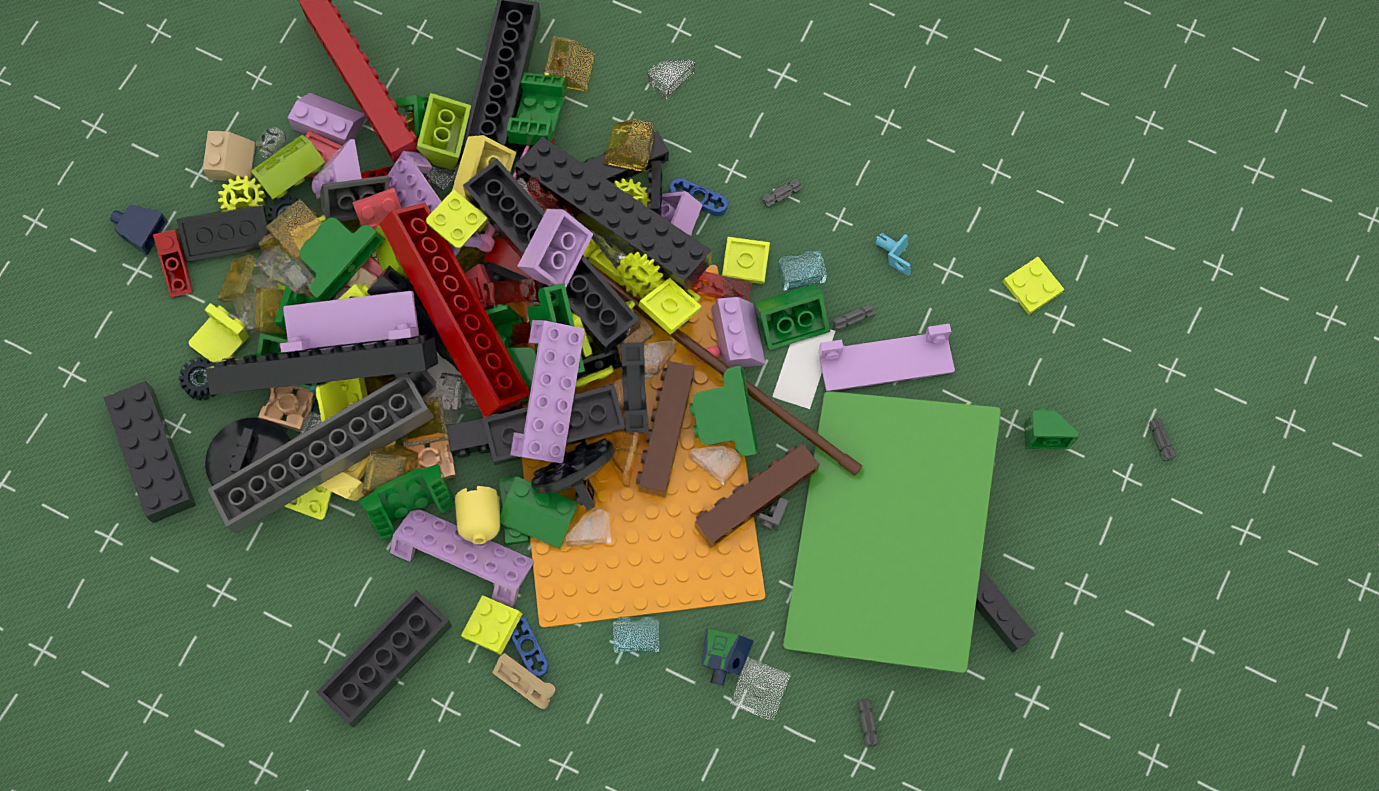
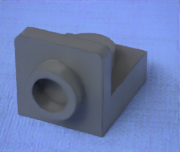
M780 497L778 504L773 502L769 515L772 517L759 513L757 522L760 523V526L766 530H778L787 508L788 500Z

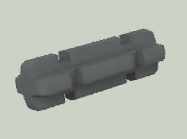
M797 179L789 182V185L785 184L773 190L772 194L764 195L762 197L764 205L770 207L775 204V201L778 203L791 196L792 192L800 191L802 189L801 184Z
M866 305L862 307V310L857 309L843 315L842 318L841 316L835 318L833 323L837 330H842L846 328V325L851 326L865 320L866 317L867 319L873 317L875 312L871 305Z
M1156 418L1151 420L1149 425L1151 430L1155 432L1153 435L1159 449L1162 450L1163 459L1165 461L1173 459L1176 453L1174 448H1171L1172 443L1166 429L1162 427L1164 426L1162 419Z
M867 699L858 702L859 712L862 713L860 718L863 733H866L864 737L867 746H874L878 744L879 740L877 734H875L876 726L873 712H871V701Z

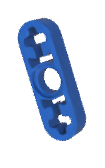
M682 178L674 179L671 182L670 193L676 192V188L683 186V190L679 192L686 191L691 196L695 193H702L705 196L704 200L700 201L703 204L702 211L714 216H722L726 213L728 202L724 196ZM708 197H710L711 200H710V202L708 203V205H706L707 202H708ZM721 202V207L719 206L718 209H715L714 205Z
M521 616L519 623H524L521 625V629L524 634L529 632V635L520 637L517 629H515L511 637L528 671L537 678L543 677L548 671L547 660L527 620ZM523 641H533V650L524 652L521 649ZM535 655L539 663H544L541 666L542 671L532 670L531 668L534 667V663L531 658L527 661L526 657Z

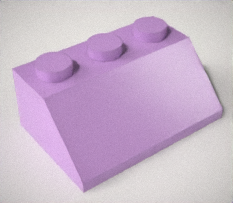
M312 93L298 99L288 116L293 130L304 134L311 131L342 146L350 139H356L366 119L362 112Z
M350 139L332 154L313 178L312 189L316 193L317 199H321L320 190L322 184L362 179L355 139Z
M686 191L662 194V217L691 236L703 204Z
M547 209L517 267L533 279L551 286L565 283L566 287L593 233L565 210Z
M740 297L717 299L711 311L721 361L729 367L765 365L753 303Z

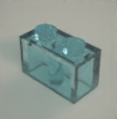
M809 250L802 255H786L779 259L778 271L784 291L826 281L827 272L821 251Z
M620 617L618 621H613V652H659V620H654V617H642L641 621H632L630 617Z

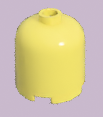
M477 486V490L467 492V488L456 494L455 507L459 535L464 540L474 544H484L495 538L500 531V496L497 495V491L490 487Z

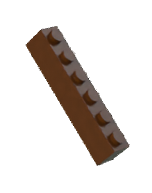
M669 361L667 368L663 367L661 380L664 383L663 387L657 390L656 401H659L657 409L653 408L651 421L654 422L652 430L648 429L646 442L649 443L648 450H643L641 463L644 464L642 472L638 471L636 478L639 492L666 497L695 366Z
M804 444L799 447L793 446L786 452L787 456L783 459H775L768 465L769 469L763 473L761 471L757 472L750 478L751 481L748 484L737 486L732 491L733 494L727 499L722 497L714 504L715 507L709 512L704 510L696 517L695 528L710 548L818 471L820 464Z

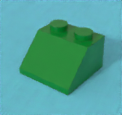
M1036 408L1024 423L1025 449H1070L1079 437V432L1056 411H1048V408Z

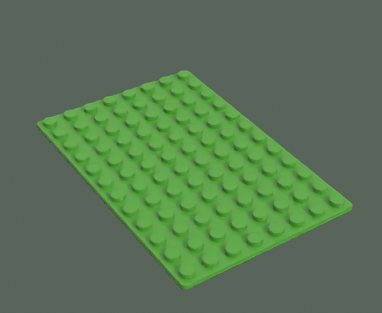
M832 391L825 392L818 434L860 463L862 468L856 476H853L841 467L837 461L817 446L815 447L814 458L820 465L818 471L811 475L783 643L786 650L962 674L967 672L999 432L1000 408Z

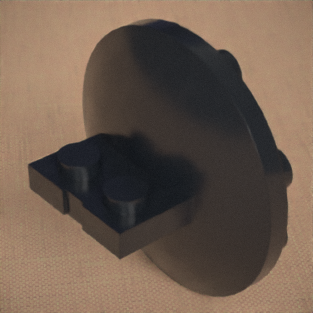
M245 418L230 423L218 432L207 450L205 468L210 484L214 486L291 441L290 437L279 425L261 418Z
M606 438L588 444L586 441L575 446L576 450L569 453L565 451L562 463L552 462L548 466L536 470L533 473L535 477L531 482L536 493H554L575 487L577 491L575 496L580 506L584 505L587 511L594 508L596 491L589 479L609 462L616 451L613 443L607 441Z

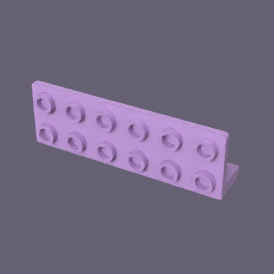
M403 150L388 174L390 189H395L401 208L426 202L432 213L441 203V200L422 174H429L433 168L422 153ZM476 231L463 246L480 247L483 239ZM448 242L450 248L452 249L456 257L460 249H456Z
M413 291L284 306L288 342L280 343L281 352H290L325 346L419 336Z
M544 320L532 321L529 343L538 344L524 434L514 433L510 455L557 463L563 462L584 337L583 328Z
M950 324L930 326L924 335L843 346L842 340L820 343L818 353L826 392L954 373L955 368L948 341L951 334Z
M420 509L410 511L395 531L390 550L391 554L411 562L415 555V550L418 549L493 582L495 586L492 599L510 607L514 606L519 587L534 563L531 558L491 540L484 544H474L464 540L458 533L457 525Z

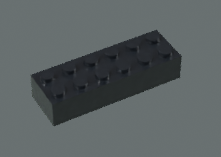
M144 381L103 397L145 516L152 523H155L196 506L154 389L149 383Z
M614 385L574 395L566 446L625 431V424ZM528 407L482 419L494 465L524 458L510 454L514 433L524 434Z
M415 590L316 693L354 728L452 627V624L426 598Z

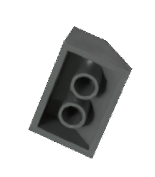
M389 176L322 184L320 197L325 220L331 217L336 218L338 221L359 219L352 202L390 189Z

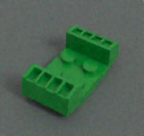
M524 72L521 79L523 95L516 118H509L507 126L508 143L534 146L542 137L552 142L564 106L568 86L565 77Z
M439 464L424 469H414L376 487L373 493L359 500L373 529L381 539L392 537L396 531L392 522L407 516L410 511L419 510L434 502L440 513L454 506L452 491Z

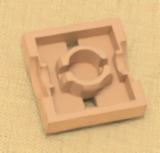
M295 386L270 388L269 401L266 406L262 407L258 417L274 422L281 427L302 432L315 402L316 395L311 390ZM294 389L298 390L296 396L292 394ZM283 414L288 415L286 421L281 420Z
M447 433L403 442L409 472L417 468L424 469L439 464L446 479L456 477ZM430 443V447L425 448V444Z

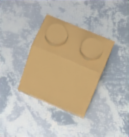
M208 131L203 171L207 178L218 181H229L228 179L236 181L238 175L241 180L247 175L251 181L256 143L231 132Z

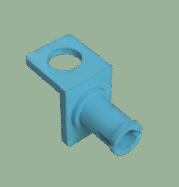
M881 233L880 236L882 238L878 236L875 244L890 252L888 254L890 266L909 276L911 274L910 264L899 258L908 246V235L904 234L896 242L884 233Z

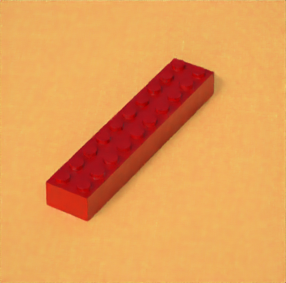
M298 0L308 23L393 163H396L403 150L421 153L416 148L418 140L414 132L409 130L406 119L402 114H399L395 101L388 96L389 93L383 82L380 83L374 67L369 65L370 62L364 51L361 52L355 36L352 37L350 34L351 31L347 23L342 21L339 10L331 3L332 0Z
M426 202L393 210L379 225L484 417L486 418L518 406L530 396V391L448 242L427 225L426 219L431 214V211Z

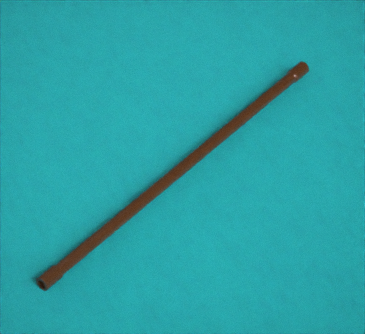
M591 263L624 302L633 301L635 303L633 309L721 375L730 368L680 329H677L670 335L638 306L640 299L627 292L624 287ZM746 380L750 397L837 461L841 467L853 476L857 475L862 468L860 463L848 454L843 453Z

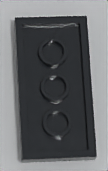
M264 204L176 219L186 261L273 247Z

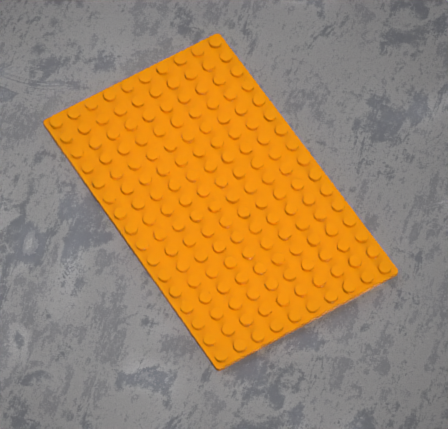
M710 265L690 287L692 291L701 296V300L698 303L702 307L684 327L681 326L678 329L704 348L712 346L719 348L711 308L717 299L722 298L718 267ZM506 289V305L523 317L527 340L526 343L510 346V348H531L536 351L535 344L529 343L531 326L527 312L529 306L536 304L520 294H513ZM637 294L636 297L642 300L640 294ZM633 309L634 313L640 319V328L621 343L644 342L648 429L652 430L654 422L651 421L653 408L657 409L659 401H656L658 388L663 387L664 381L661 380L663 367L667 368L669 361L695 366L666 497L639 492V485L636 484L638 471L642 472L644 464L641 463L643 450H648L649 443L646 442L647 432L625 433L623 431L586 441L588 444L606 438L607 441L613 443L616 450L609 462L589 479L596 491L595 507L587 511L584 505H578V511L561 549L530 537L532 560L534 561L533 570L539 625L542 628L761 601L765 598L754 517L712 548H710L695 528L696 517L704 510L709 512L715 507L714 504L722 497L727 499L733 494L732 491L741 484L745 486L749 483L745 456L736 452L734 441L706 445L699 438H696L694 433V425L697 424L695 416H692L690 411V403H693V396L697 392L723 387L722 375L707 363L700 362L687 348L635 309ZM619 344L617 345V348L621 360V347ZM622 367L614 369L613 373L609 374L606 378L593 380L583 387H575L574 395L614 385L624 420ZM520 403L516 406L517 410L528 407L529 403ZM578 444L566 446L565 451L569 453L576 450L575 446ZM522 458L524 480L532 482V479L535 477L533 473L552 462ZM575 487L555 492L577 501Z

